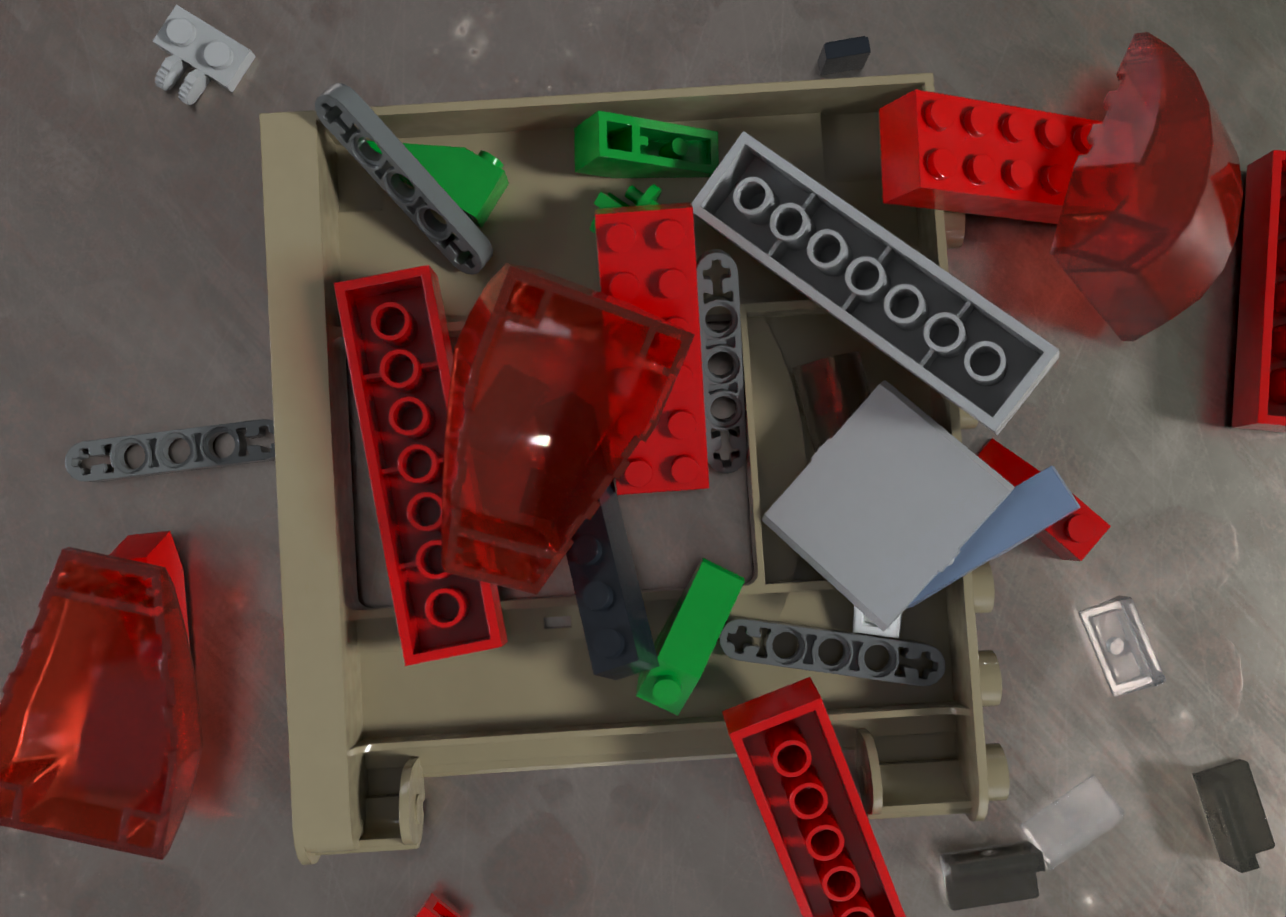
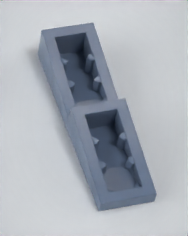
M1050 466L1017 485L959 549L961 552L955 557L954 562L947 566L942 573L938 572L907 608L917 605L991 559L1000 557L1081 508L1055 467Z

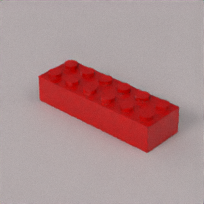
M918 89L879 109L883 203L1094 229L1139 216L1133 126Z
M1272 150L1247 165L1232 428L1286 432V151Z
M690 202L596 209L595 226L617 495L708 489L709 474L693 207Z
M811 677L722 711L729 736L802 916L906 917L826 708Z

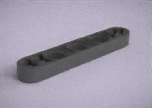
M335 83L327 88L315 101V111L324 126L458 270L471 275L479 273L493 256L492 244L357 92L343 83ZM365 137H368L372 141H374L380 148L382 154L372 149L366 141ZM398 174H402L410 180L414 189L405 185ZM430 209L438 212L447 224L437 220Z
M712 249L704 252L696 261L707 457L709 465L714 470L728 474L741 468L747 456L739 280L737 266L731 256L722 250ZM719 260L723 268H729L728 274H723L720 277V289L722 293L731 291L730 298L716 295L703 300L704 292L713 294L711 278L706 275L703 276V270L710 269L711 261ZM724 306L730 310L731 321L726 328L713 330L706 325L705 317L712 307ZM722 351L731 354L734 363L728 373L716 375L708 369V361L716 352ZM722 396L730 397L736 402L734 413L725 419L713 416L710 411L713 401ZM738 426V430H737V431L732 430V428H735V427ZM712 428L718 429L714 432H711ZM719 430H728L730 445L733 449H737V451L730 453L729 460H721L720 454L714 453V451L720 450L722 446Z
M259 419L82 441L76 443L68 450L65 456V467L70 476L78 481L105 482L274 461L275 442L271 444V451L268 452L265 446H247L245 438H262L266 435L267 428L270 433L274 434V421ZM222 433L230 434L235 442L232 454L226 458L218 457L213 450L215 438ZM182 438L189 444L190 454L184 462L176 464L170 459L168 450L174 440ZM133 444L140 445L145 452L143 464L136 469L129 468L124 461L126 449ZM89 454L98 457L110 456L111 464H97L91 466V469L82 468L81 465L82 460L89 458Z
M733 617L727 620L719 636V644L723 652L730 658L738 661L917 686H931L937 683L945 671V659L942 653L934 646L918 641L746 617ZM738 626H744L747 635L761 638L760 628H768L764 638L765 655H756L760 647L757 644L750 643L743 644L742 651H736L733 642L727 640L728 633L734 634ZM782 632L793 633L798 640L797 651L787 658L777 656L772 646L774 638ZM828 638L838 639L843 646L842 658L834 664L823 663L818 655L820 644ZM873 645H882L889 653L888 663L880 670H871L864 662L865 652ZM898 647H904L901 656L909 659H920L922 652H925L926 658L933 661L932 669H924L923 675L919 676L917 669L900 664L901 673L895 674L899 665Z

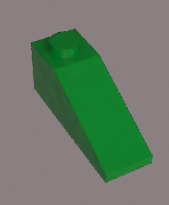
M598 110L574 128L575 173L609 178L711 177L719 166L718 131Z
M367 141L372 149L382 154L374 141ZM402 143L474 224L482 228L509 184L506 173L502 169L504 164L495 156L483 150H480L477 155L465 147ZM398 174L403 183L414 188L410 180L404 175Z
M702 558L654 643L659 667L639 673L636 690L637 697L677 716L679 715L705 669L742 589L745 578Z

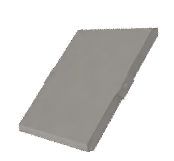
M884 380L831 439L828 438L818 448L817 452L811 457L812 461L769 508L761 520L884 632L938 572L942 573L947 566L954 562L955 557L961 552L959 549L1008 497L1015 487Z

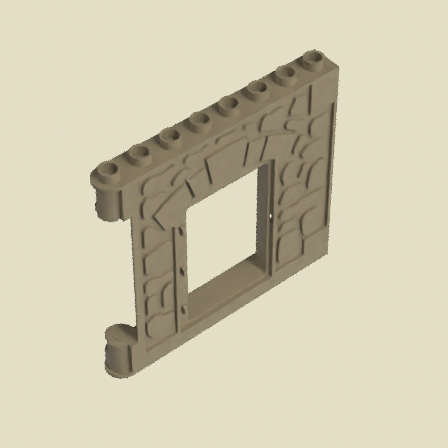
M933 73L370 107L402 143L465 147L477 155L480 150H483L495 156L504 164L502 169L506 173L509 184L482 228L478 227L492 244L493 256L479 273L473 275L458 270L324 126L315 110L259 114L292 828L296 854L302 865L316 864L321 855L418 849L422 841L424 823V777L738 757L729 736L722 711L808 677H811L822 698L841 750H855L856 772L859 774L861 801L868 820L965 813L970 821H984L988 812L989 801L1007 800L1010 788L1007 759L999 743L985 744L983 707L998 706L1001 702V671L997 656L993 650L978 651L975 615L977 613H990L994 606V579L989 561L917 605L905 609L902 613L900 636L897 639L924 642L932 645L942 653L945 659V671L942 678L931 686H917L738 661L730 658L723 652L718 638L698 683L678 716L636 696L639 673L619 680L594 675L575 594L500 599L508 639L504 646L405 666L394 606L365 607L359 602L357 592L346 347L334 283L430 265L438 276L450 338L604 328L596 234L590 231L595 217V210L599 209L593 203L600 192H604L606 195L611 192L630 206H636V204L624 197L628 188L633 185L645 193L651 185L655 184L662 189L657 203H692L710 177L609 178L575 173L574 128L598 110L718 131L719 164L744 131L949 273L947 249H956L962 246L965 235V213L883 203L879 109L915 89L935 92ZM365 137L366 141H372L370 138ZM430 209L437 220L447 224L438 212ZM693 214L696 261L706 251L712 249L722 250L728 253L736 263L739 280L747 443L746 464L754 574L748 583L743 584L727 620L733 617H746L853 632L854 604L761 519L812 461L811 457L817 452L818 448L828 438L831 439L884 380L961 443V429H975L978 421ZM719 260L711 261V268L703 270V276L706 275L711 278L713 294L704 292L703 300L716 295L730 298L731 291L722 293L720 289V277L723 274H728L729 268H723ZM724 306L712 307L706 314L705 322L731 321V312ZM686 587L641 590L654 643ZM571 616V626L545 628L544 618ZM738 626L736 633H728L727 640L733 642L736 651H742V646L745 643L757 644L760 648L756 655H765L764 638L768 628H760L761 638L747 635L745 627ZM790 632L778 634L772 643L773 651L782 658L792 656L798 648L796 636ZM835 638L824 640L818 649L820 660L826 664L838 662L843 655L841 642ZM882 645L869 647L864 655V662L871 670L884 668L889 660V653ZM898 647L899 665L895 674L901 673L900 664L917 669L919 676L923 675L924 669H932L933 661L926 658L925 652H922L920 659H909L901 656L904 647Z

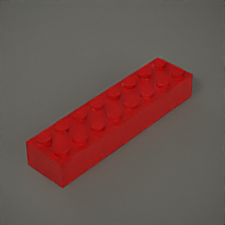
M424 265L334 283L405 666L502 647L508 642L438 276L430 265Z

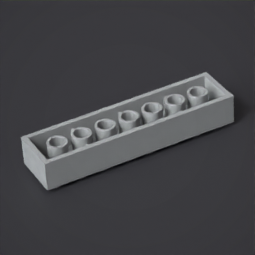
M744 131L691 203L693 214L996 435L1002 431L1059 358L1058 348Z

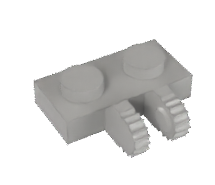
M177 4L153 39V42L160 49L171 55L165 58L161 68L158 69L155 78L156 86L165 91L170 90L177 84V80L181 78L188 66L194 69L188 73L178 92L179 100L187 105H193L211 80L233 93L256 57L250 49Z

